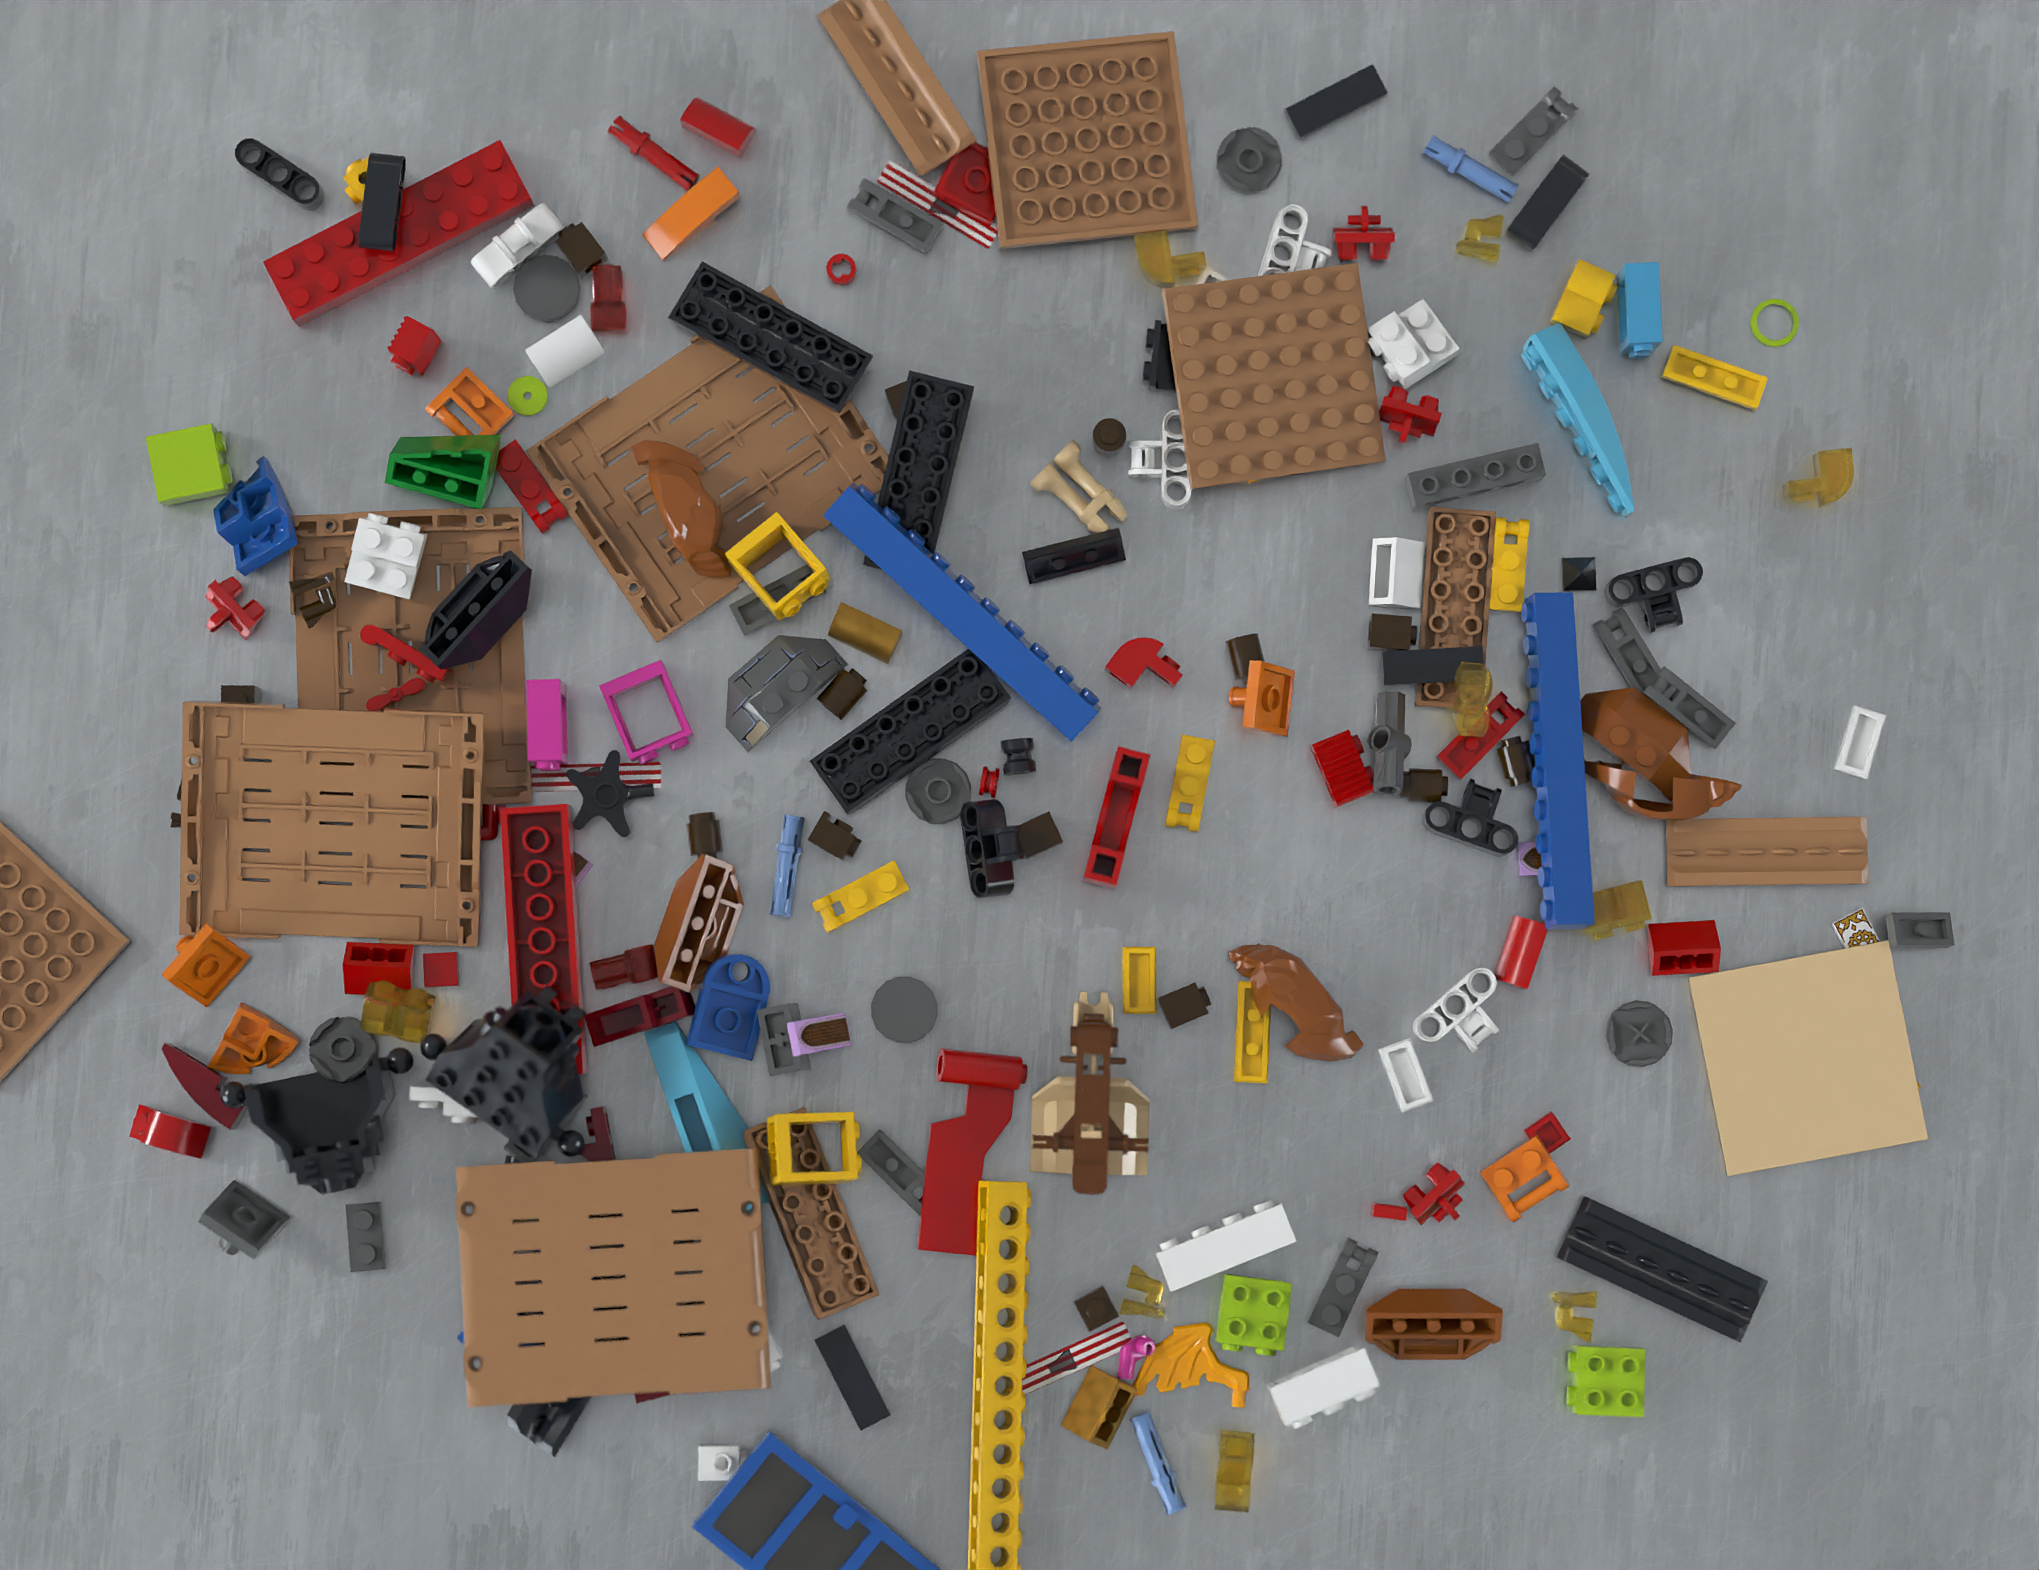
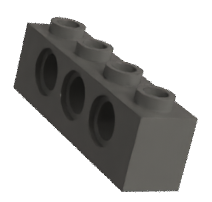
M1534 443L1411 472L1405 477V483L1413 511L1541 481L1546 476L1539 444Z

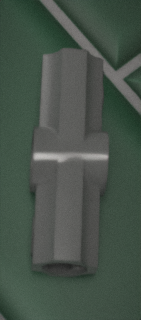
M1398 691L1377 693L1375 727L1370 731L1367 739L1368 748L1375 753L1373 792L1380 795L1402 793L1404 759L1409 755L1412 747L1410 737L1404 733L1405 694Z

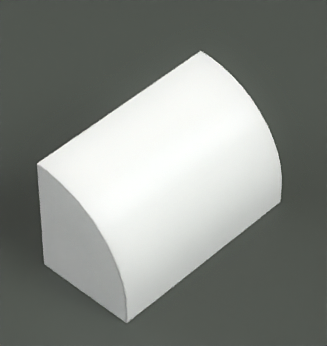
M579 315L525 349L549 389L605 354L582 315Z
M1399 537L1373 539L1369 605L1387 608L1420 609L1424 542Z

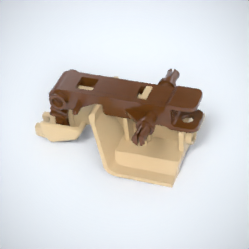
M1080 991L1079 1002H1075L1073 1007V1026H1070V1046H1072V1052L1076 1056H1061L1059 1058V1061L1062 1063H1076V1077L1058 1076L1032 1095L1030 1172L1072 1174V1185L1076 1193L1099 1195L1106 1190L1107 1175H1147L1150 1099L1127 1078H1110V1064L1124 1065L1127 1063V1059L1111 1057L1113 1047H1118V1027H1114V1005L1109 1003L1108 992H1101L1100 1002L1096 1005H1091L1087 1000L1088 992ZM1083 1054L1090 1055L1089 1074H1083V1070H1088V1065H1083ZM1096 1055H1103V1065H1098V1071H1103V1075L1095 1074Z

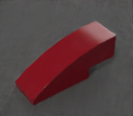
M670 986L584 1015L593 1046L597 1047L693 1016L695 1004L691 992Z
M164 1043L161 1048L163 1054L185 1091L210 1117L227 1129L235 1130L248 1110V1106L243 1104L238 1108H229L222 1103L220 1091L227 1077L209 1068L206 1064L175 1045Z

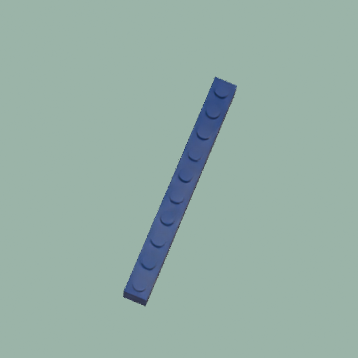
M855 483L851 484L823 516L1072 742L1100 711L1101 707L1097 704L1099 702L1097 696L1088 688L1084 687L1081 690L1072 682L1074 676L1064 666L1059 665L1056 667L1047 659L1050 656L1049 653L1040 644L1035 642L1032 645L1023 637L1025 632L1016 622L1011 619L1008 622L1005 621L998 614L1000 611L999 607L987 597L982 600L973 591L975 589L973 583L965 576L960 574L957 577L949 570L950 563L940 553L935 552L932 554L923 546L926 543L925 540L916 531L910 529L908 532L899 524L900 517L887 506L882 509L874 501L876 496L869 488L863 484H860L859 487Z
M1573 592L1533 593L1522 604L1521 617L1522 621L1526 623L1527 635L1523 641V649L1525 655H1528L1529 661L1525 681L1527 688H1530L1531 701L1528 703L1527 713L1529 721H1532L1533 734L1530 737V751L1535 755L1532 784L1534 787H1537L1534 817L1536 820H1539V834L1536 837V849L1541 854L1542 865L1538 871V882L1540 887H1543L1544 900H1542L1540 905L1541 919L1545 920L1546 929H1585L1595 924Z

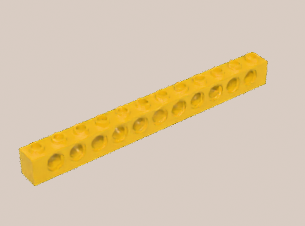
M979 1180L968 1570H1021L1020 1564L1017 1562V1550L1022 1545V1533L1020 1528H1018V1515L1023 1510V1499L1021 1494H1019V1481L1023 1479L1024 1465L1022 1460H1020V1446H1023L1025 1441V1431L1023 1426H1021V1412H1024L1026 1406L1025 1394L1022 1392V1378H1025L1027 1372L1026 1360L1023 1358V1344H1026L1028 1337L1027 1326L1024 1324V1310H1027L1029 1302L1028 1292L1025 1290V1277L1028 1276L1030 1267L1029 1259L1026 1256V1243L1030 1239V1225L1026 1222L1027 1209L1031 1205V1191L1027 1189L1028 1182ZM1007 1206L1011 1217L1006 1224H1003L1000 1219V1212ZM1006 1240L1009 1243L1010 1251L1005 1258H1002L999 1253V1246ZM1005 1274L1008 1277L1009 1285L1005 1291L1001 1292L998 1287V1280ZM1005 1308L1008 1313V1319L1004 1325L1000 1326L997 1321V1315L1001 1309ZM1004 1342L1007 1347V1353L1003 1359L999 1360L996 1355V1349L1000 1343ZM1003 1376L1006 1380V1387L1002 1393L998 1394L995 1389V1383L999 1377ZM1002 1410L1005 1414V1421L1001 1427L997 1428L994 1418L997 1412ZM1001 1444L1004 1448V1456L1000 1461L996 1462L993 1452ZM1001 1479L1003 1490L999 1495L995 1496L992 1491L993 1484L996 1480ZM1000 1513L1002 1524L998 1529L994 1530L991 1525L992 1518L995 1514ZM999 1547L1001 1558L996 1564H992L990 1559L991 1553L995 1548Z

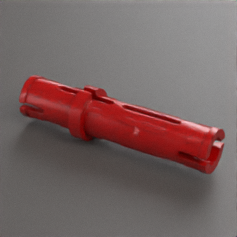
M619 115L613 121L624 132L611 125L607 133L631 149L630 153L634 156L639 154L683 187L685 191H689L694 186L683 176L685 175L691 181L696 182L700 174L694 172L650 139L651 135L646 131L640 132L624 120L622 116Z

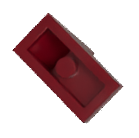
M606 1106L591 1108V1116L586 1117V1124L589 1136H595L596 1142L585 1144L583 1151L579 1155L590 1162L615 1161L616 1156Z

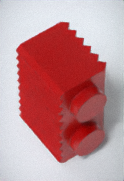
M406 316L403 317L404 322L400 323L401 328L397 329L398 334L394 335L395 340H391V346L387 347L389 353L393 356L390 362L395 364L397 369L410 376H413L415 372L424 375L442 340L435 330Z
M1346 730L1310 746L1335 808L1373 793L1374 772L1370 765L1364 767L1360 754L1364 753V749L1357 734L1351 736L1350 730Z

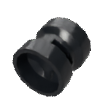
M1033 738L1000 741L1001 752L1005 754L1006 760L1003 764L1004 775L1036 772V762L1031 756V751L1034 749ZM1024 753H1025V755L1012 756V755H1015V754H1024Z

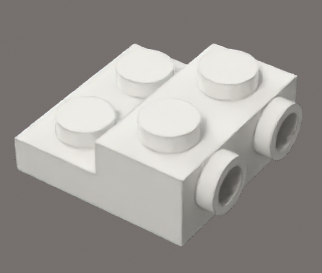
M1424 299L1399 315L1394 311L1367 328L1369 338L1367 342L1370 345L1371 353L1375 357L1379 355L1386 363L1384 369L1393 382L1398 380L1404 389H1407L1461 354L1458 345Z
M368 513L367 518L360 517L344 582L411 599L428 534L421 533V526L403 521H401L400 527L388 524V517Z
M410 1087V1100L418 1101L419 1108H443V1115L452 1116L451 1123H476L477 1116L437 1088Z

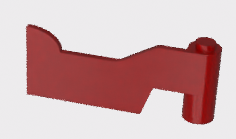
M940 1049L936 1065L937 1081L967 1085L965 1112L963 1116L930 1123L917 1250L977 1256L979 1180L982 1181L984 1157L1011 1120L1014 1090H1018L1020 1084L1026 1083L1028 1067L1027 1064H1023L1021 1057Z

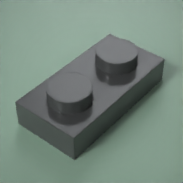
M1892 912L1886 915L1890 948H1949L1955 945L1950 912Z
M381 1202L345 1205L350 1271L360 1272L386 1269Z

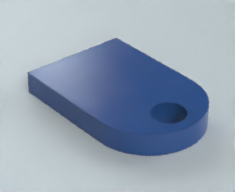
M727 954L717 958L710 964L702 979L686 1045L752 1061L760 1032L757 1010L766 1008L770 992L768 975L757 960L742 954ZM738 962L745 963L748 970L746 977L741 981H737L732 975L733 966Z

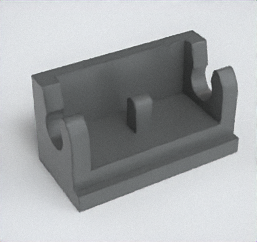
M788 1003L757 1010L769 1075L775 1076L811 1069L808 1054L793 1057L787 1023L801 1020L798 1003Z

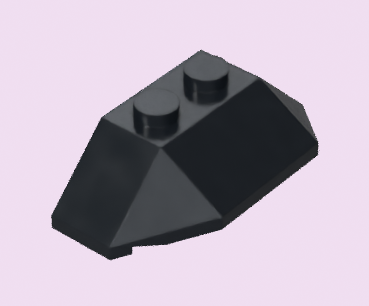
M511 550L503 553L502 556L493 557L476 564L431 614L426 629L425 641L422 642L420 650L441 670L481 660L527 610L532 570Z

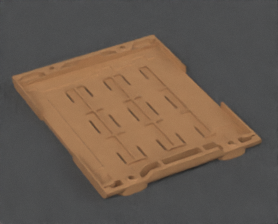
M771 285L759 292L785 307ZM694 336L690 339V346L610 400L607 396L530 447L526 452L656 642H660L739 589L737 585L744 580L730 565L728 560L727 563L731 567L730 577L723 578L698 575L685 559L675 564L682 556L672 545L669 534L660 540L658 539V537L667 532L658 505L644 515L641 514L657 502L648 480L649 464L638 466L631 446L644 440L667 442L699 458L706 469L731 453V456L706 473L703 472L705 469L697 472L704 489L715 500L716 506L721 505L722 530L718 545L726 552L776 512L803 541L818 530L823 532L832 525L823 515L851 484L855 483L858 487L860 484H863L875 495L881 491L889 456L850 398L842 411L836 413L756 368L737 378L738 375L752 366L702 338ZM773 387L776 388L774 391H772L771 393H769L768 395L754 403V400L762 396L764 393H766ZM695 404L698 405L696 408H694L693 410L679 418L674 423H669L670 421H672L673 419H675L676 417H678L679 415L693 407ZM792 411L793 414L771 428L770 425ZM714 428L715 431H713L712 433H710L709 435L695 443L690 448H686V446H688L689 444H691L692 442H694L695 440H697L698 438H700L701 436H703L708 431ZM809 436V439H807L791 451H787L793 445H795L805 437ZM866 445H871L873 449L866 451L865 447ZM626 451H631L622 458H620L618 461L613 463L612 465H607L608 463H610ZM824 460L826 461L825 464H823L822 466L808 474L806 477L804 476V474L807 473L809 470H811ZM645 474L647 475V477H645L637 484H635L634 486L625 491L624 488H626L627 486H629ZM746 477L748 478L747 481L733 489L731 492H729L722 498L720 497L721 494H723L724 492L738 484L740 481H742ZM571 489V495L566 496L564 494L565 490ZM762 502L765 503L763 506L755 510L753 513H751L741 521L737 522V519H739L740 517H742L743 515L757 507L759 504H761ZM783 538L746 568L754 575L792 549V547ZM633 584L637 585V590L634 592L630 591V586Z
M522 507L482 508L481 510L477 508H446L292 516L298 544L289 549L290 581L314 578L328 572H332L335 578L327 584L295 597L290 587L291 614L295 615L298 708L369 711L366 708V703L370 698L389 693L390 689L399 688L413 678H421L426 684L423 691L405 696L399 702H391L379 711L393 708L483 713V740L485 747L484 766L482 769L481 806L485 804L531 803L532 774L531 763L528 761L523 615L481 660L472 662L473 671H470V663L448 668L451 672L445 682L437 678L434 683L427 681L416 674L419 668L413 664V673H410L409 662L407 661L406 665L403 666L389 658L387 655L390 650L382 646L383 674H380L379 645L372 646L366 644L360 638L361 629L366 625L372 624L382 628L408 645L409 641L412 640V647L423 653L420 647L422 642L425 641L426 629L431 614L467 575L466 564H469L470 572L476 564L493 557L502 556L503 553L510 550L525 563ZM368 513H374L388 517V524L400 527L401 521L421 526L420 532L428 534L411 599L383 592L377 593L376 590L350 584V594H347V583L344 581L360 517L367 518ZM483 517V523L478 524L477 518ZM333 523L334 527L328 530L327 524ZM436 566H439V573H440V591H437V568H436ZM330 586L337 602L336 608L325 613L314 627L308 629L300 607L318 601L319 598L315 590ZM349 643H352L353 676H350ZM468 752V757L473 759L475 757L474 753ZM321 761V764L354 765L351 762ZM403 765L406 768H429V766ZM320 791V794L353 795L350 792ZM403 795V797L428 798L425 795Z
M184 701L182 716L179 935L195 936L207 923L225 937L279 939L281 934L380 938L379 943L478 947V927L481 912V891L479 886L482 769L484 766L485 747L483 740L484 714L467 711L386 708L384 711L285 708V704ZM468 752H473L475 757L473 759L469 758ZM192 757L197 759V764L191 762ZM245 758L271 759V762L245 761ZM321 761L351 762L354 765L321 764ZM403 765L429 766V768H406ZM245 788L271 789V792L245 791ZM320 791L350 792L353 795L320 794ZM403 795H425L428 798L403 797ZM244 818L270 819V822L244 821ZM320 821L352 822L353 825L320 824ZM402 825H426L428 828L402 827ZM244 848L270 849V852L244 851ZM319 851L352 852V855L319 854ZM401 854L427 855V858L401 857ZM190 874L195 875L196 879L194 881L189 878ZM243 878L269 879V881H244ZM319 881L352 882V884H319ZM401 884L426 885V888L401 887ZM464 902H469L471 907L466 908Z
M758 1149L657 1154V1158L567 1164L545 1161L456 1167V1216L459 1225L465 1346L463 1360L467 1387V1407L568 1401V1397L669 1391L671 1395L771 1388ZM469 1205L473 1207V1212L470 1214L466 1212V1207ZM747 1205L753 1206L751 1213L746 1212L745 1208ZM699 1208V1212L672 1213V1210ZM622 1213V1217L589 1219V1215ZM539 1219V1222L513 1223V1220ZM701 1239V1243L674 1244V1241ZM624 1244L622 1248L590 1249V1246ZM540 1249V1253L514 1254V1251ZM702 1270L701 1274L675 1275V1272ZM626 1275V1278L592 1280V1277ZM542 1280V1284L516 1285V1282ZM704 1301V1304L677 1306L678 1302ZM627 1306V1309L593 1311V1308ZM520 1312H544V1314L542 1315L517 1316V1313ZM755 1324L760 1327L757 1333L752 1331V1326ZM706 1332V1335L679 1337V1333ZM629 1337V1340L595 1342V1339ZM545 1342L543 1346L519 1347L520 1343ZM476 1359L480 1360L481 1365L478 1368H476L473 1364Z

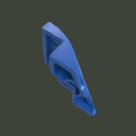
M264 456L257 460L256 463L259 468L246 482L239 480L230 494L224 497L213 509L216 532L233 546L236 570L244 577L298 544L288 503L269 460Z

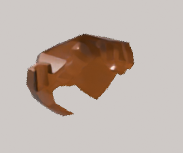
M644 440L631 446L638 466L649 464V484L674 548L698 575L711 578L730 577L731 567L727 563L726 551L718 545L722 530L721 505L716 506L715 500L703 487L697 472L706 468L699 458L667 442Z
M1584 759L1585 773L1605 785L1609 795L1619 808L1631 814L1651 819H1671L1677 821L1698 817L1708 812L1711 807H1720L1725 801H1729L1743 786L1728 780L1692 774L1690 779H1673V804L1633 798L1637 772L1621 770L1622 764L1607 763L1600 760L1592 762L1585 761Z
M1259 943L1257 945H1242L1228 952L1230 961L1236 964V970L1242 976L1250 978L1252 997L1260 1016L1262 1017L1270 1003H1272L1276 1008L1290 1015L1298 1026L1300 1032L1285 1045L1296 1055L1309 1059L1333 1062L1352 1058L1364 1046L1353 1030L1344 1033L1342 1009L1300 957L1279 947L1261 945Z

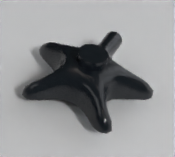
M612 750L608 754L602 770L595 778L586 777L574 769L568 770L566 774L568 780L578 788L583 797L581 809L573 821L574 829L580 830L592 818L601 816L611 824L618 835L627 837L630 829L624 816L625 804L633 799L654 797L653 783L635 786L624 784L619 775L620 753L617 750Z

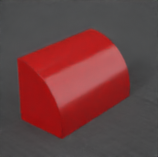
M695 97L690 102L680 118L684 129L740 159L756 132L755 127L699 97Z
M1513 916L1494 971L1496 981L1521 990L1528 989L1548 931L1544 923L1520 916Z
M1715 920L1648 924V954L1652 976L1719 972L1721 946Z
M347 942L342 964L345 994L412 997L415 972L414 945Z

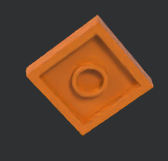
M1250 660L1247 688L1233 686L1229 693V702L1232 707H1244L1242 727L1274 736L1288 737L1295 670L1263 661Z
M206 923L195 937L186 935L178 941L176 951L180 954L161 975L168 982L207 1008L251 956Z

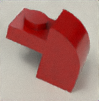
M1146 637L1135 638L1123 644L1104 669L1130 690L1146 669L1172 688L1176 686L1183 675L1178 671L1181 666L1170 657L1164 655L1161 659L1157 656L1164 644L1156 639Z
M139 1104L129 1137L157 1148L202 1159L211 1126Z

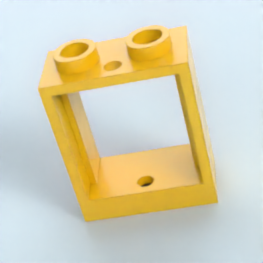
M778 512L774 513L725 553L730 565L779 622L784 617L789 618L795 615L802 607L804 601L811 596L815 597L821 594L831 580L824 565ZM785 538L814 573L776 603L746 567L781 539Z
M854 1112L775 1114L767 1118L770 1186L850 1183L858 1179V1174L861 1172V1157L859 1154H856L859 1124L857 1120H854ZM840 1123L843 1171L792 1173L790 1125Z

